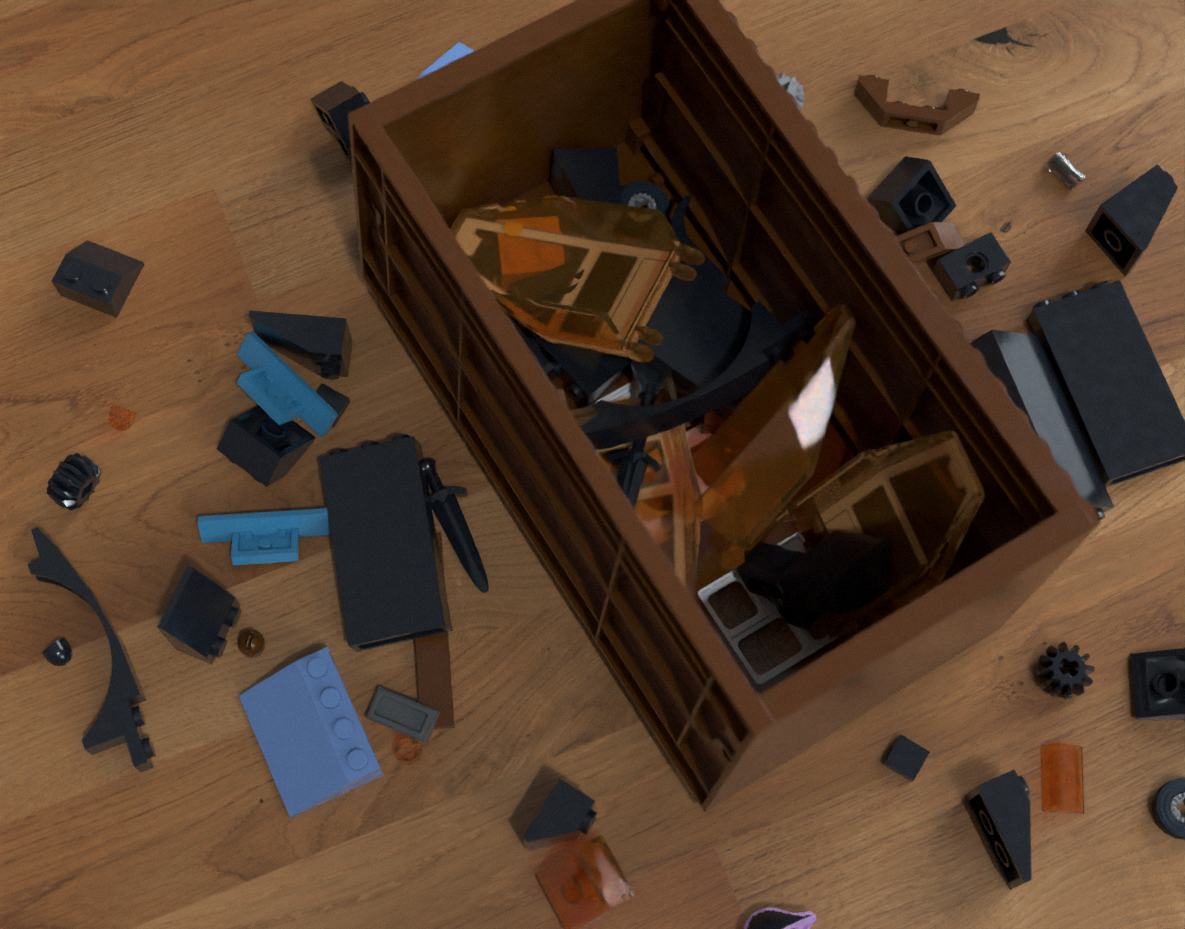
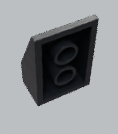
M249 310V319L255 333L269 347L325 379L336 380L339 377H348L353 341L346 318Z
M187 565L157 628L176 650L212 665L215 658H220L226 648L227 639L225 637L229 628H234L241 616L240 604L232 594L195 568Z
M1185 648L1130 654L1136 719L1185 720Z
M1014 769L976 786L964 796L1010 890L1031 880L1030 800L1027 796L1030 794V790L1025 779L1021 775L1017 776Z

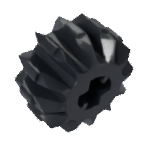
M78 453L69 455L53 471V476L48 481L47 494L62 508H67L70 511L78 509L95 492L94 489L100 482L101 470L93 463V460Z
M1061 642L1058 645V649L1051 645L1046 649L1047 655H1041L1038 658V662L1043 667L1036 670V675L1046 678L1040 684L1041 688H1046L1049 685L1053 687L1051 697H1056L1061 691L1064 699L1069 700L1073 693L1081 696L1085 692L1084 686L1089 687L1092 684L1093 680L1088 674L1093 673L1095 667L1085 665V662L1090 658V654L1078 655L1079 645H1074L1070 651L1066 642ZM1068 667L1070 673L1063 675L1060 669Z

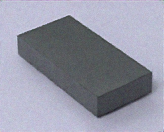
M379 687L365 718L428 743L441 712Z

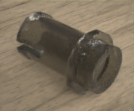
M1058 151L1046 163L1049 167L1048 171L1050 173L1054 171L1070 187L1069 189L1073 190L1078 183L1070 174L1078 182H1082L1086 176L1067 159V153L1063 155Z

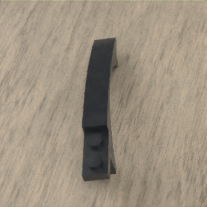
M758 301L751 306L750 330L740 353L733 363L710 384L683 398L656 405L628 406L600 400L593 405L599 415L581 425L580 428L594 449L599 451L668 431L720 409L772 380V366L782 363L788 356L802 347L812 344L816 338L820 337L817 316L808 308L781 325L769 310Z
M38 527L32 529L40 560L28 564L30 573L36 575L39 582L64 588L86 601L102 622L111 649L112 676L109 692L99 717L82 739L84 749L91 755L127 743L133 765L136 769L143 772L154 768L151 758L156 756L151 739L149 737L144 738L141 726L146 725L145 718L140 706H134L147 701L125 645L98 598L66 557Z

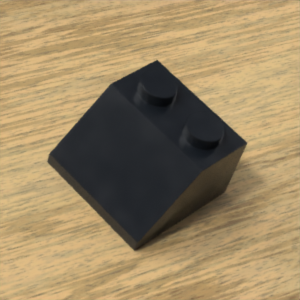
M907 156L898 163L867 198L869 203L876 208L879 219L898 235L931 222H943L957 206L932 162L926 159Z
M86 240L65 254L52 279V283L60 296L117 318L145 264L142 261Z
M258 405L230 420L217 450L225 455L229 461L237 464L249 473L257 482L268 487L283 478L312 445L316 437L293 420L278 425Z
M559 779L523 837L524 847L531 851L577 840L581 832L587 835L597 818V812L594 811L595 800Z

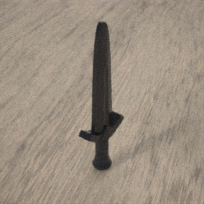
M647 437L633 441L631 450L618 451L608 455L612 466L620 463L617 484L634 509L647 466L653 469L655 473L661 469L659 463L654 458L643 453Z
M425 458L424 465L427 481L432 489V493H434L430 496L432 508L473 583L482 593H487L489 591L487 575L456 496L467 497L468 490L462 487L444 489V485L436 472V461L433 458Z

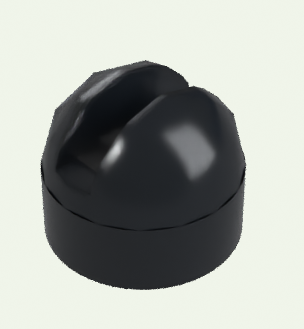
M62 638L47 647L42 654L50 664L63 666L71 660L72 648L68 641Z

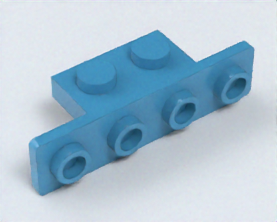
M255 332L247 333L237 356L251 370L242 373L236 383L278 425L301 417L320 437L327 435L338 416L337 412Z
M327 508L199 516L197 519L202 543L232 541V565L299 561L300 537L331 535Z

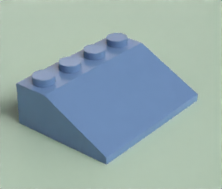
M327 647L291 663L239 695L290 818L384 775Z

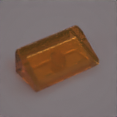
M1059 742L1042 745L1040 749L1042 811L1048 813L1084 814L1082 746Z

